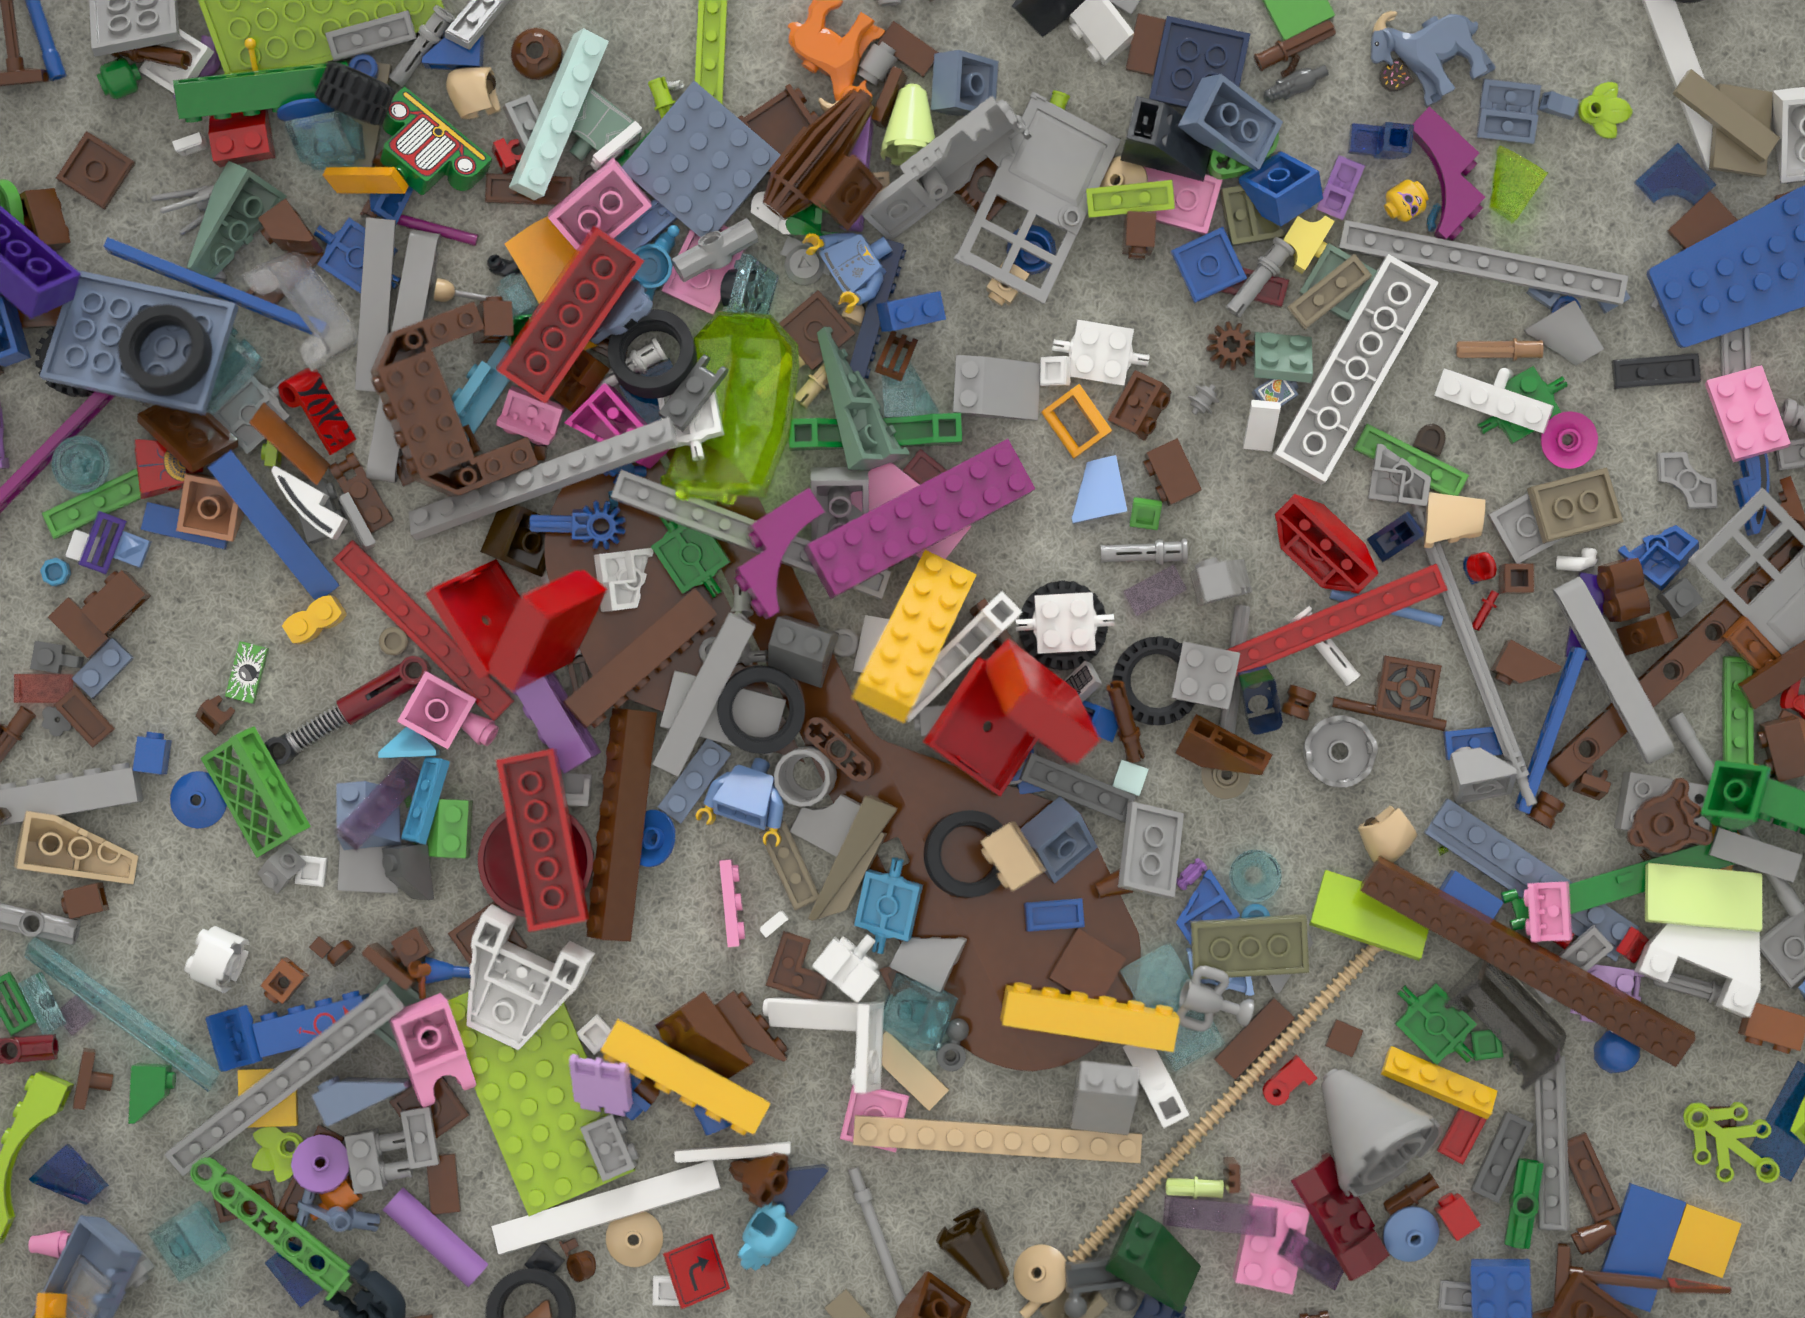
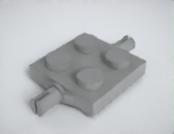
M251 374L209 412L238 439V445L248 455L252 454L267 440L249 424V421L263 402L285 422L292 418L282 407L278 398L280 396L278 391L279 384L285 381L283 377L270 389Z

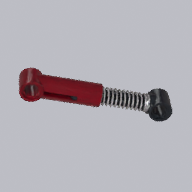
M407 657L398 665L337 700V707L333 706V710L328 709V713L324 711L323 716L320 714V717H315L314 721L311 719V723L306 722V726L302 724V728L298 727L297 731L293 730L291 733H284L279 737L268 739L265 742V746L276 765L289 764L301 750L303 751L304 747L307 748L308 744L312 745V742L316 743L317 739L321 740V736L325 738L326 734H330V731L334 732V728L338 730L339 726L343 727V723L352 725L417 687L425 671L431 673V666L422 657ZM417 662L422 667V674L418 678L413 679L409 675V668L413 663ZM399 678L403 679L397 684L379 693L380 689L384 688L390 683L396 681ZM278 743L283 744L286 749L282 759H277L273 754L274 746Z

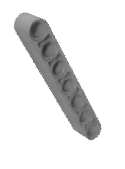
M1577 577L1553 589L1557 603L1581 647L1587 650L1586 656L1643 760L1649 765L1675 752L1667 732L1584 581Z

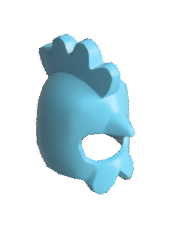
M771 1201L769 1205H764L762 1208L758 1207L743 1232L742 1238L745 1244L738 1254V1257L742 1259L741 1266L744 1269L752 1268L756 1271L763 1264L767 1266L772 1257L784 1251L795 1237L798 1226L785 1218V1208L783 1205L772 1206Z

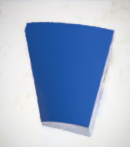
M1675 525L1665 529L1659 535H1650L1643 538L1644 543L1630 552L1626 546H1622L1618 553L1624 559L1638 558L1643 569L1644 578L1662 591L1689 563V558L1699 549V541Z

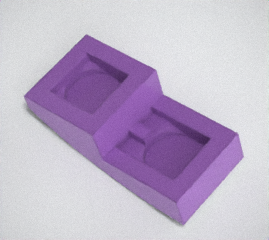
M1338 155L1323 191V200L1318 203L1316 210L1343 220L1365 165Z

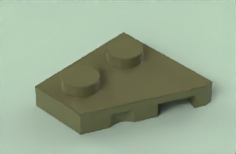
M1242 186L1220 190L1228 238L1232 246L1273 240L1275 237H1285L1282 227L1279 228L1277 224L1260 215Z

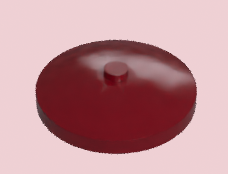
M505 811L491 823L481 840L478 851V871L485 890L500 907L517 916L526 917ZM569 813L585 892L593 873V847L583 825Z

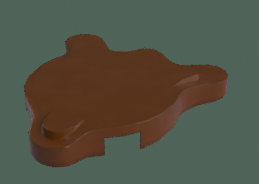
M1674 779L1665 793L1652 797L1641 804L1635 814L1633 825L1627 832V840L1630 845L1666 854L1675 852L1687 844L1695 843L1705 846L1712 842V833L1694 824V818L1700 815L1701 807L1689 799V783L1686 779Z

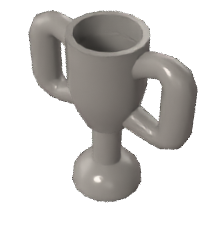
M1199 966L1194 971L1192 980H1186L1179 997L1180 1008L1177 1011V1015L1180 1018L1179 1024L1182 1027L1203 1032L1211 1027L1214 1013L1224 1011L1236 1015L1238 1023L1246 1027L1253 1014L1254 1000L1246 999L1241 1001L1240 1004L1224 1000L1221 995L1228 987V974L1210 966ZM1201 977L1218 981L1220 984L1213 989L1208 985L1202 984ZM1190 1010L1204 1013V1020L1201 1021L1188 1017L1185 1014Z

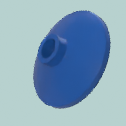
M317 98L301 99L281 106L277 110V117L284 122L299 124L300 128L309 129L315 127L318 121L332 115L335 109L322 103Z
M196 771L182 776L175 783L171 791V809L175 817L188 827L206 828L212 826L225 813L227 805L210 774L207 772ZM196 794L201 797V803L197 806L192 802V798Z
M648 810L645 814L640 865L655 867L662 864L670 856L675 844V828L667 814L659 810Z

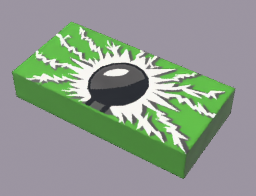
M239 641L225 697L252 704L255 703L269 648Z

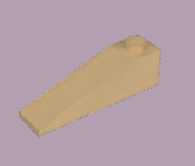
M26 811L18 837L14 867L30 871L134 884L138 856L56 815Z

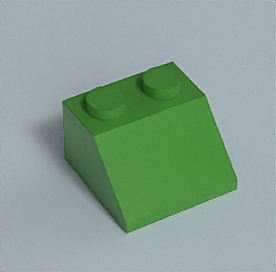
M439 799L426 842L429 856L470 858L473 800Z

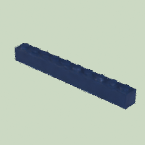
M889 239L887 241L893 251L881 258L880 262L885 268L886 273L883 275V282L876 297L868 302L850 362L853 372L859 371L864 380L869 379L871 369L868 368L869 363L874 362L876 352L873 351L874 346L879 345L881 335L878 334L881 325L876 304L890 301V293L894 294L896 288L894 283L895 276L899 277L902 268L899 266L900 259L904 260L907 251L904 249V244Z

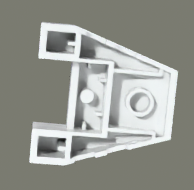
M491 904L482 914L472 937L471 984L468 992L466 1026L519 1050L577 989L588 972L595 952L569 941L560 952L555 964L507 941L517 916Z
M1664 923L1657 933L1645 944L1634 972L1659 983H1667L1675 962L1679 958L1725 977V983L1715 1006L1741 1017H1750L1760 992V932Z

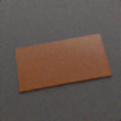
M263 402L249 421V424L317 486L330 464Z

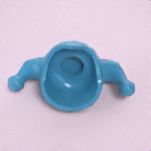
M676 225L668 227V231L660 234L653 244L648 243L632 251L644 260L632 281L640 283L648 290L644 293L649 296L651 301H653L656 289L665 284L672 273L673 265L669 255L675 245V237L679 235L680 231Z

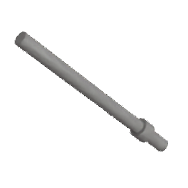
M859 1166L853 1167L848 1170L855 1189L853 1195L856 1203L860 1204L898 1308L906 1296L871 1202L873 1196L870 1188L866 1187Z

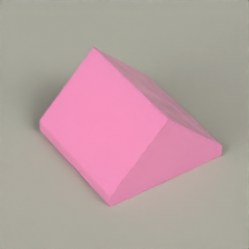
M425 671L397 722L449 749L476 698L455 685Z

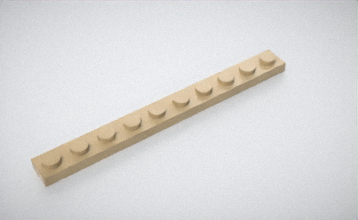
M855 1115L853 1145L1140 1163L1142 1134L1129 1133L1127 1136L1069 1128Z

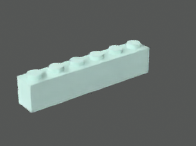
M584 28L573 34L509 186L510 189L532 200L544 196L609 41Z

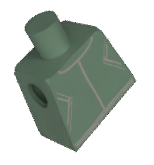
M591 88L584 99L571 130V133L578 140L569 152L583 162L591 150L597 153L635 121Z

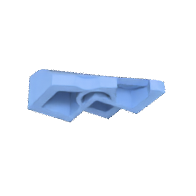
M1116 455L1087 462L1072 515V523L1127 512Z

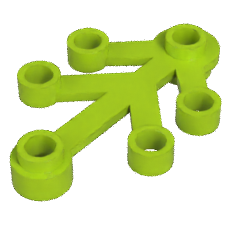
M1700 1102L1692 1103L1686 1107L1683 1113V1120L1685 1125L1694 1132L1695 1148L1692 1156L1697 1164L1706 1165L1711 1161V1153L1706 1146L1707 1131L1715 1137L1718 1160L1715 1174L1721 1182H1730L1734 1177V1171L1730 1166L1728 1148L1754 1167L1755 1174L1762 1182L1771 1183L1779 1177V1166L1772 1158H1761L1737 1140L1738 1138L1756 1136L1761 1139L1767 1138L1771 1133V1127L1766 1120L1758 1119L1752 1125L1722 1128L1714 1121L1731 1118L1736 1121H1743L1747 1118L1748 1109L1742 1102H1734L1730 1107L1710 1109L1707 1105ZM1736 1108H1743L1744 1111L1741 1115H1734ZM1701 1112L1702 1118L1700 1120H1693V1114ZM1759 1125L1766 1126V1130L1763 1133L1757 1132ZM1699 1152H1706L1707 1156L1704 1159H1697ZM1764 1164L1771 1165L1768 1172L1761 1171V1167ZM1722 1169L1730 1170L1727 1177L1720 1176Z

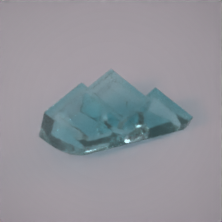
M886 360L883 367L888 368L891 360ZM903 360L897 361L894 371L899 372ZM911 362L907 367L902 382L882 375L885 418L939 414L938 408Z

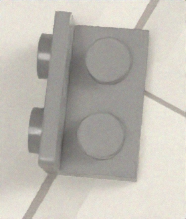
M609 1114L580 1128L602 1181L636 1167V1160L639 1159V1155L633 1142L628 1144L624 1134L628 1130L622 1116L617 1117V1115Z

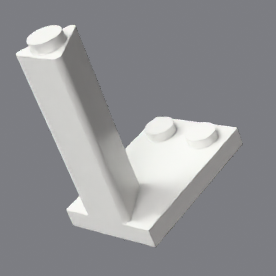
M772 997L764 1000L763 1014L764 1016H769L770 1027L856 1031V1068H853L851 1073V1083L855 1085V1093H868L881 1089L884 1002L857 1003L853 1001Z

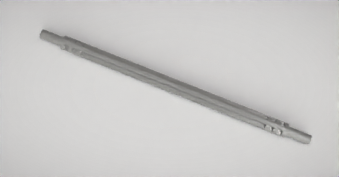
M1408 485V498L1421 499L1417 490L1413 486ZM1411 505L1413 509L1411 512L1412 517L1424 533L1426 506ZM1423 536V537H1421V540H1422V543H1423V546H1424V536ZM1441 541L1434 542L1433 547L1425 548L1430 564L1436 563L1447 587V591L1443 592L1442 595L1506 763L1516 768L1517 776L1515 780L1522 797H1525L1527 806L1536 804V798L1529 787L1527 776L1530 774Z

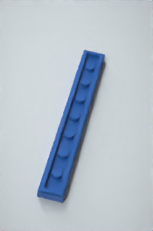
M109 237L105 241L104 248L108 254L225 301L235 303L240 307L320 339L324 338L327 331L325 324Z

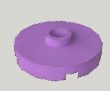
M316 1135L307 1138L298 1145L292 1157L291 1167L295 1180L301 1187L311 1193L324 1194L334 1191L349 1174L350 1167L347 1149L339 1140L332 1136ZM318 1159H324L326 1164L324 1167L318 1168L315 1166V1162Z

